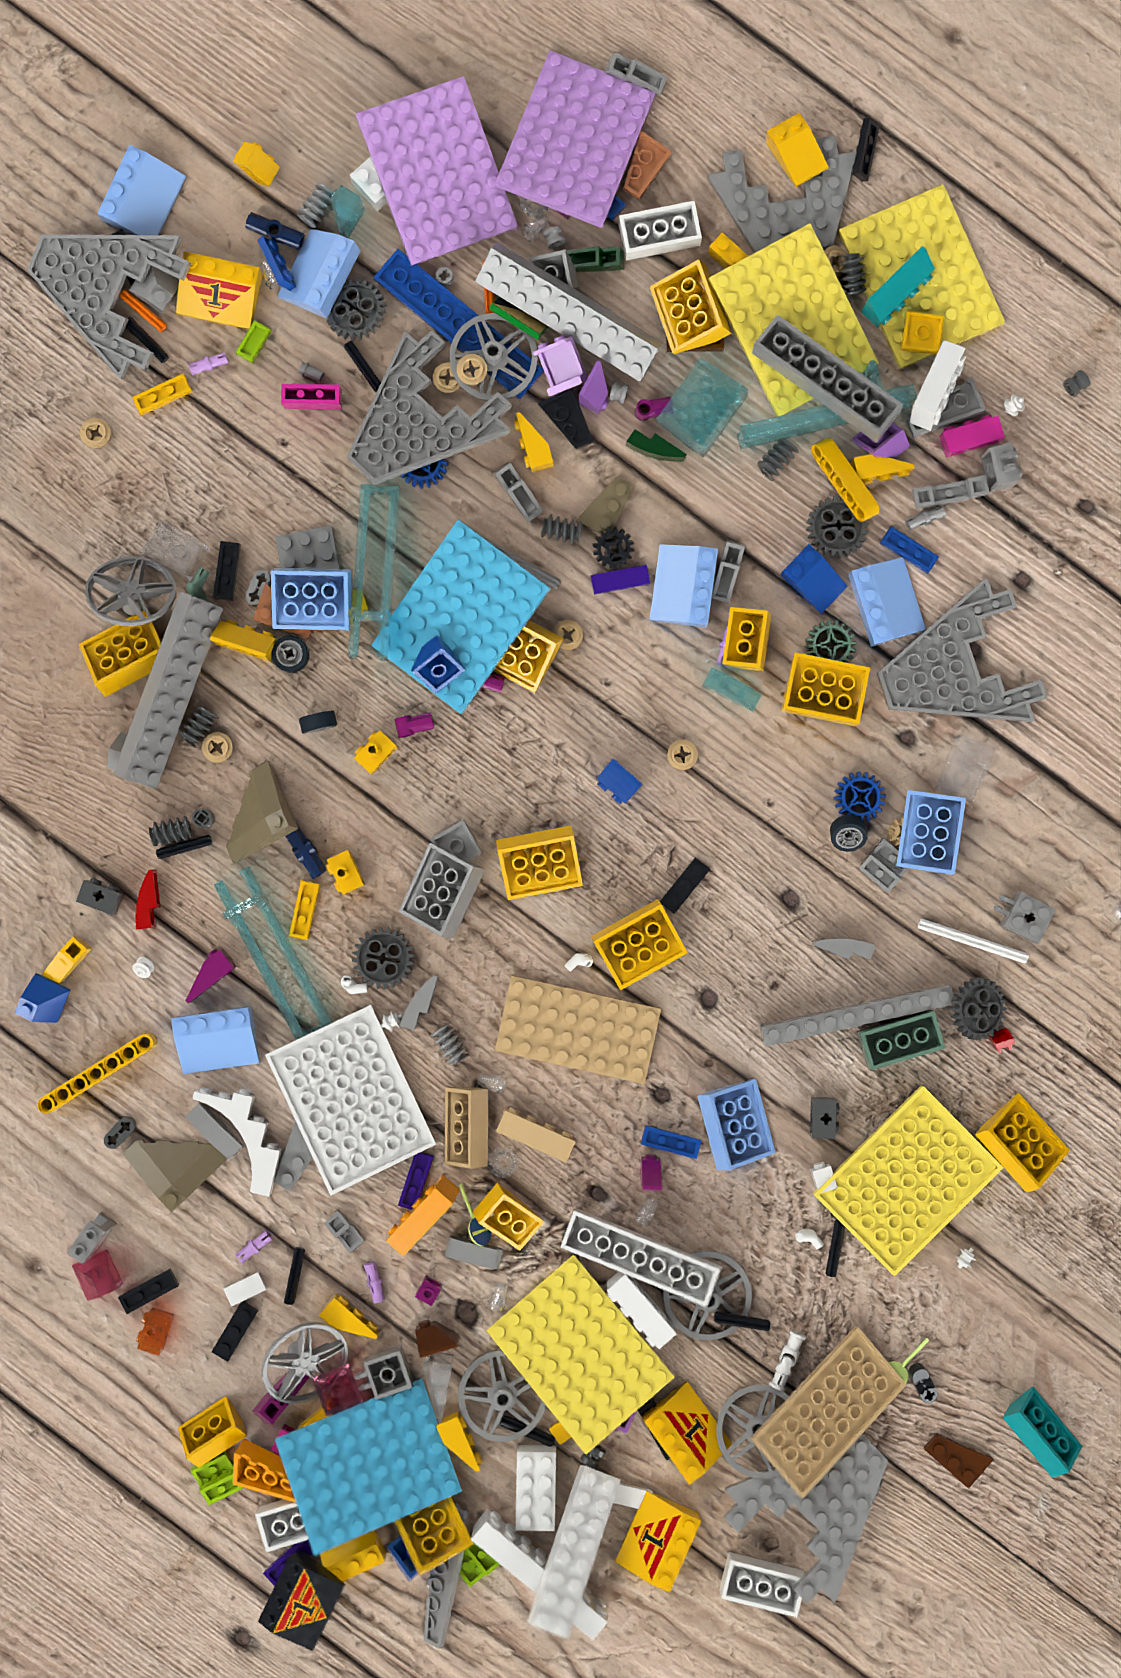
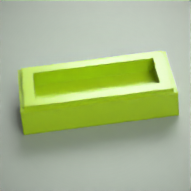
M254 320L236 350V355L253 364L270 336L271 329Z

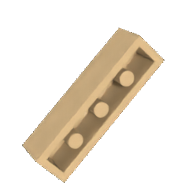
M510 1107V1109L505 1108L496 1132L567 1163L576 1142L573 1134L564 1130L561 1133L555 1130L556 1127L549 1123L543 1125L538 1122L539 1119L531 1115L527 1117L520 1115L521 1111Z

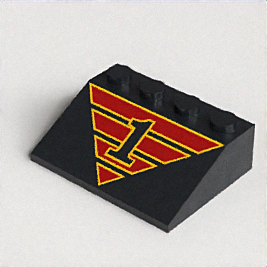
M301 1549L289 1556L258 1622L272 1634L313 1651L346 1584Z

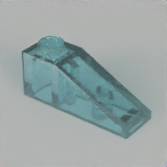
M713 667L709 670L702 685L703 688L751 711H754L761 696V693Z

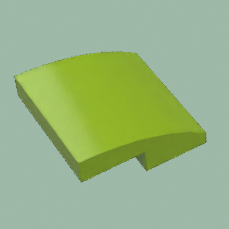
M226 1450L199 1468L196 1465L191 1467V1473L198 1482L200 1492L208 1505L243 1489V1487L233 1484L234 1464Z
M473 1542V1545L464 1551L460 1576L471 1588L484 1575H489L500 1563Z

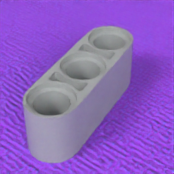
M449 1236L445 1256L490 1269H499L503 1249L489 1244L479 1246L472 1240L458 1236Z

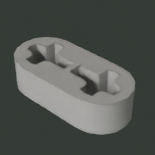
M264 570L257 571L254 574L247 590L246 600L252 606H258L259 600L255 599L252 602L251 594L255 595L258 589L257 595L261 597L264 585L267 584L269 587L271 585V576ZM263 575H265L267 582H262L261 586L259 587L260 581L258 580V577H263Z

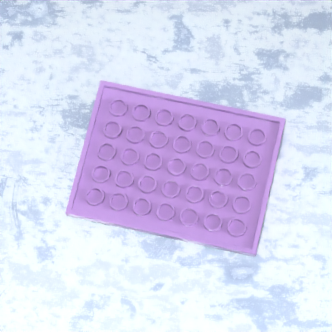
M550 50L499 172L495 187L602 228L654 100L655 92Z
M464 76L356 113L357 122L411 266L518 228L505 190L495 187L499 172Z

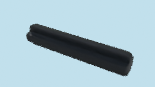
M128 317L127 319L129 320L126 327L149 351L154 353V356L161 363H165L169 359L168 354L132 317Z
M352 341L347 342L344 345V349L372 389L377 392L381 384L380 380Z
M210 835L159 848L156 850V856L158 859H163L212 845V838Z
M839 1220L834 1222L827 1261L826 1275L829 1277H836L844 1236L845 1226Z
M296 1247L294 1249L284 1303L287 1305L295 1303L305 1254L304 1248Z
M715 1312L714 1321L718 1324L769 1331L771 1322L767 1319L723 1312Z
M506 1415L502 1417L500 1426L516 1433L527 1427L525 1423ZM535 1427L525 1435V1437L552 1447L555 1441L553 1435Z

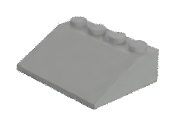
M429 843L398 912L441 937L454 938L485 869L457 854Z

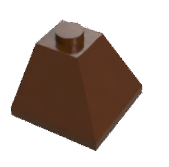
M424 1320L416 1326L415 1333L420 1358L458 1347L459 1334L437 1321L430 1322V1320Z

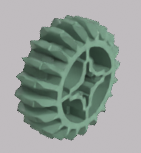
M830 619L827 620L826 625L823 621H820V628L814 625L813 630L815 632H808V635L812 638L805 639L810 645H806L804 648L811 650L806 655L821 657L817 652L818 649L825 651L827 658L835 660L836 650L845 647L843 656L836 661L848 663L847 659L852 660L854 658L850 653L856 652L855 648H851V646L857 645L856 641H851L855 634L849 636L848 633L851 631V628L845 631L843 628L846 624L842 623L839 627L838 620H835L833 625ZM826 631L825 642L816 644L818 635ZM833 631L840 634L844 641L837 640ZM831 641L832 643H834V645L837 646H834L832 650H830L829 648H827V646L824 645H827Z

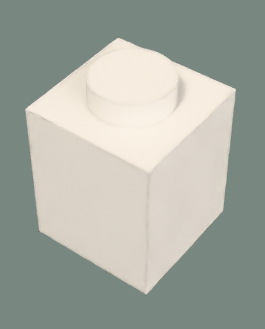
M825 1162L816 1163L813 1165L814 1168L810 1169L816 1189H819L833 1175L831 1166L825 1164ZM834 1180L823 1192L836 1189V1181Z

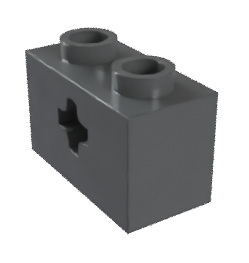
M95 878L84 880L76 902L110 915H117L124 893L119 891L120 888L110 884L106 887L101 885L102 881ZM102 892V895H104V899H100L98 893Z
M811 1097L810 1136L812 1138L835 1139V1135L839 1133V1123L836 1122V1114L839 1115L840 1106L839 1103H836L837 1100L835 1098ZM826 1113V1115L829 1116V1119H826L824 1122L821 1119V1117H824Z

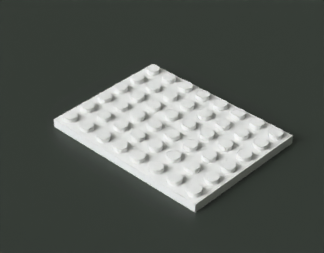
M371 1005L265 1055L330 1196L436 1145Z

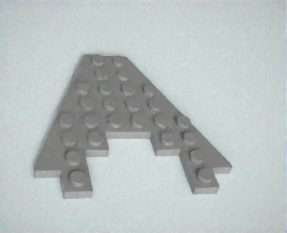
M835 136L816 139L829 168L823 171L821 176L813 177L803 183L805 198L769 203L766 185L747 187L742 150L723 153L722 158L725 172L708 174V181L754 253L810 223L823 250L834 244L856 152L838 154Z
M41 234L27 271L117 377L124 379L130 363L147 371L154 355L153 352L122 338L129 319L113 312V308L126 277L129 276L144 283L150 266H153L184 281L192 263L175 255L182 240L177 235Z
M432 330L419 342L407 332L403 334L348 453V460L374 485L510 433V428L500 418L512 406L499 392L471 417L458 405L442 417L419 395L431 384V380L420 369L446 346L445 342Z
M985 578L877 673L888 709L1022 722L1035 721L1030 703L1047 698L1042 680L1005 691L999 674L983 679L980 678L969 643L987 637L981 619L1017 607L1012 590L1009 589L993 595L988 578Z
M861 1434L804 1498L798 1496L782 1475L767 1479L748 1477L724 1489L736 1504L723 1517L739 1533L765 1504L779 1518L794 1504L819 1530L806 1544L819 1560L792 1588L807 1604L820 1590L835 1603L888 1460Z

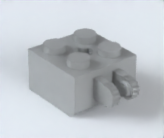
M1012 442L988 448L980 456L990 493L1010 489L1021 480L1022 471L1020 466H1017V450L1015 447L1013 448Z
M1016 892L1013 900L1000 895L998 899L1010 905L1008 910L996 905L993 910L1004 915L1000 926L1032 943L1039 944L1056 909L1023 892ZM1025 914L1030 915L1029 921H1025L1027 920V918H1024Z
M402 1345L365 1357L363 1363L366 1370L353 1375L354 1380L368 1376L369 1381L361 1383L357 1386L358 1391L372 1388L375 1399L412 1388L414 1382ZM385 1370H391L392 1374L389 1375L388 1372L385 1373Z

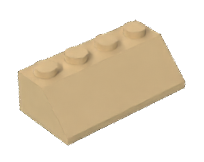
M445 1087L446 1165L469 1169L488 1166V1089Z

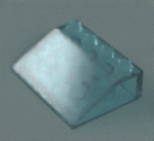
M700 358L656 421L689 449L704 458L747 398L748 389Z

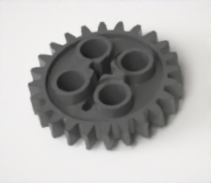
M357 278L356 283H353L351 279H349L348 285L344 283L327 318V323L331 326V330L339 337L342 335L345 340L350 337L352 341H354L355 336L360 341L362 340V335L369 338L368 332L375 334L373 328H381L378 322H383L384 318L381 315L386 314L384 309L386 304L383 301L384 297L380 294V290L375 288L373 283L368 284L367 280H364L361 284L359 278ZM353 295H357L355 299L350 300ZM372 305L370 309L365 310L366 306ZM346 310L344 314L339 315L341 311ZM361 314H363V315H365V316H367V317H369V318H368V319H365L364 317H362ZM357 320H361L359 324L354 325Z
M834 496L831 501L827 497L825 503L821 500L818 503L819 507L815 505L813 507L814 512L809 513L812 519L806 521L807 524L811 525L806 529V531L811 532L808 539H814L811 545H818L816 551L823 549L824 556L827 552H830V558L835 553H837L838 559L842 557L843 553L846 557L850 555V552L854 554L857 551L856 548L860 549L862 547L860 542L866 541L863 535H867L869 531L864 528L869 523L858 521L842 498L838 501L837 496ZM845 513L849 515L850 520H844L842 518V514ZM823 515L830 516L831 522L825 521ZM844 532L850 533L852 539H846ZM826 533L832 535V541H829L825 538Z
M380 927L379 933L372 929V935L365 932L366 939L359 938L362 944H355V947L359 950L352 952V954L357 956L352 962L358 964L353 969H360L357 976H364L363 983L369 980L370 987L376 983L377 989L380 988L381 984H383L384 989H387L389 983L394 988L395 981L401 984V977L408 978L405 972H412L408 966L414 964L413 961H410V958L414 957L415 954H409L413 947H407L410 940H402L404 934L398 937L397 929L391 933L390 927L386 929V932ZM374 941L378 942L381 946L379 952H373L371 949V944ZM392 945H397L400 949L397 956L390 953ZM385 953V957L400 959V962L386 960L384 963H381V959L367 957V954L381 956ZM370 960L377 963L375 971H370L367 967ZM388 964H393L396 967L395 974L387 973L386 967Z
M971 978L970 982H964V987H958L960 993H954L957 999L951 1001L955 1004V1007L950 1008V1010L955 1011L951 1018L956 1019L953 1025L958 1026L957 1031L962 1032V1036L972 1040H987L988 1036H994L993 1030L999 1031L998 1024L1003 1025L1001 1018H1006V1016L1002 1013L1007 1010L1006 1007H1003V1004L1007 1001L1001 999L1004 993L999 992L1001 987L995 986L996 982L986 978Z

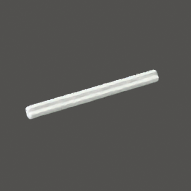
M920 919L918 923L919 929L1022 963H1026L1029 957L1028 953L925 919Z

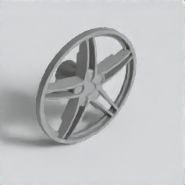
M496 313L482 314L466 322L456 333L450 348L451 370L455 380L465 392L483 401H488L494 396L490 395L498 369L523 381L515 389L501 394L508 400L520 394L533 379L538 361V355L534 356L533 352L537 351L534 338L519 328L498 343L495 341L485 320L508 321ZM479 322H482L490 340L486 344L478 325ZM475 325L482 349L456 354L457 345L462 335L471 326ZM523 332L524 335L515 341L508 349L505 348L506 344ZM524 338H527L532 353L529 372L508 357V353ZM468 354H476L485 360L487 371L493 372L486 394H483L486 376L483 382H480L479 392L472 389L459 379L456 366L459 361L455 359H461ZM507 363L525 375L526 378L524 379L505 367Z
M121 557L110 560L93 571L85 586V596L92 612L104 621L122 626H137L160 618L171 608L176 597V584L168 569L156 561L143 557ZM134 564L127 582L103 574L116 566ZM140 564L137 580H135L133 577L137 565ZM145 566L160 572L168 582L142 584ZM94 583L103 586L102 588L115 593L98 607H96L92 599ZM170 593L164 607L155 614L150 615L143 599ZM123 607L125 613L138 615L140 619L120 620L106 614ZM142 610L145 611L148 617H144Z
M709 1250L691 1253L702 1259L704 1257L718 1258L730 1264L737 1271L716 1282L710 1302L706 1307L676 1294H669L668 1291L663 1289V1301L667 1315L676 1328L692 1338L716 1340L726 1337L739 1327L730 1326L726 1330L714 1334H701L699 1331L710 1311L723 1312L718 1308L720 1304L732 1314L738 1315L722 1299V1296L735 1288L741 1281L744 1282L746 1291L745 1306L741 1315H748L752 1301L749 1279L743 1268L728 1255ZM740 1274L739 1278L725 1286L723 1289L719 1287V1285L725 1283L734 1276ZM669 1299L696 1304L689 1328H686L677 1320L672 1312ZM699 1309L703 1310L695 1331H691Z
M310 1322L289 1329L273 1342L263 1359L261 1376L265 1388L272 1397L289 1404L305 1403L322 1396L338 1382L346 1368L348 1360L347 1343L336 1328L326 1323ZM305 1329H307V1346L305 1345ZM311 1329L326 1330L332 1333L338 1340L331 1343L327 1342L312 1349ZM300 1331L298 1341L290 1344L287 1353L272 1355L286 1338ZM341 1351L339 1365L333 1376L328 1379L318 1363ZM268 1366L290 1369L282 1381L283 1384L279 1391H276L269 1382ZM315 1370L326 1381L324 1385L312 1374ZM305 1374L320 1386L317 1390L305 1395L289 1396Z
M494 1350L478 1357L466 1369L459 1385V1407L468 1426L478 1435L492 1441H513L525 1436L534 1429L542 1418L546 1405L541 1400L535 1417L517 1399V1396L531 1386L527 1382L519 1389H516L514 1385L525 1379L523 1376L508 1383L500 1360V1356L506 1355L502 1350ZM493 1357L497 1358L502 1380L496 1381ZM489 1359L493 1386L465 1387L473 1370L479 1364ZM464 1391L488 1392V1397L464 1394ZM464 1398L491 1404L483 1430L470 1418L465 1407ZM515 1404H517L531 1419H533L532 1422H529L525 1417H523L520 1413L513 1409ZM495 1409L499 1411V1413L493 1423L490 1432L488 1433L486 1432V1429L491 1419L493 1410ZM505 1411L510 1412L527 1425V1427L514 1434H493Z
M752 1385L735 1392L723 1405L717 1420V1440L723 1456L734 1469L753 1478L767 1479L781 1475L777 1470H772L769 1460L761 1451L760 1453L769 1472L750 1471L735 1461L736 1458L756 1446L750 1438L773 1414L776 1395L784 1400L789 1397L785 1392L779 1391L772 1386ZM754 1391H766L756 1417L732 1404L744 1394ZM771 1392L773 1396L768 1417L763 1416L769 1393ZM729 1407L749 1418L750 1420L747 1425L728 1410ZM726 1413L746 1430V1433L728 1451L724 1444L722 1433ZM748 1439L751 1444L731 1457L730 1454Z

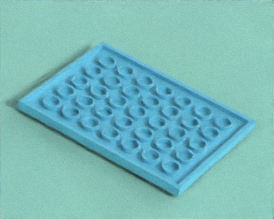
M457 520L371 646L457 712L463 714L551 588L461 520ZM436 635L450 647L465 668L463 673L437 693L432 691L411 670L422 646Z
M422 1378L415 1380L412 1388L380 1399H375L374 1397L275 1438L314 1556L462 1492L447 1447L443 1444L436 1424L438 1422Z

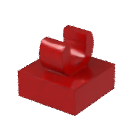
M1008 1028L994 1031V1036H989L999 1053H1002L1001 1049L1005 1047L1011 1050L1012 1045L1015 1044L1014 1037Z

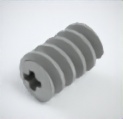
M321 183L315 185L316 189H312V195L307 196V201L302 203L304 208L300 207L298 209L299 214H297L304 223L313 228L317 227L313 222L314 220L321 221L318 214L325 216L322 209H330L327 202L334 203L331 196H335V194Z
M448 1023L434 1031L431 1038L438 1037L434 1043L442 1044L438 1050L446 1051L442 1055L443 1058L449 1057L446 1064L455 1065L470 1055H463L466 1048H459L462 1041H455L458 1034L451 1035L454 1027L448 1028L450 1024Z

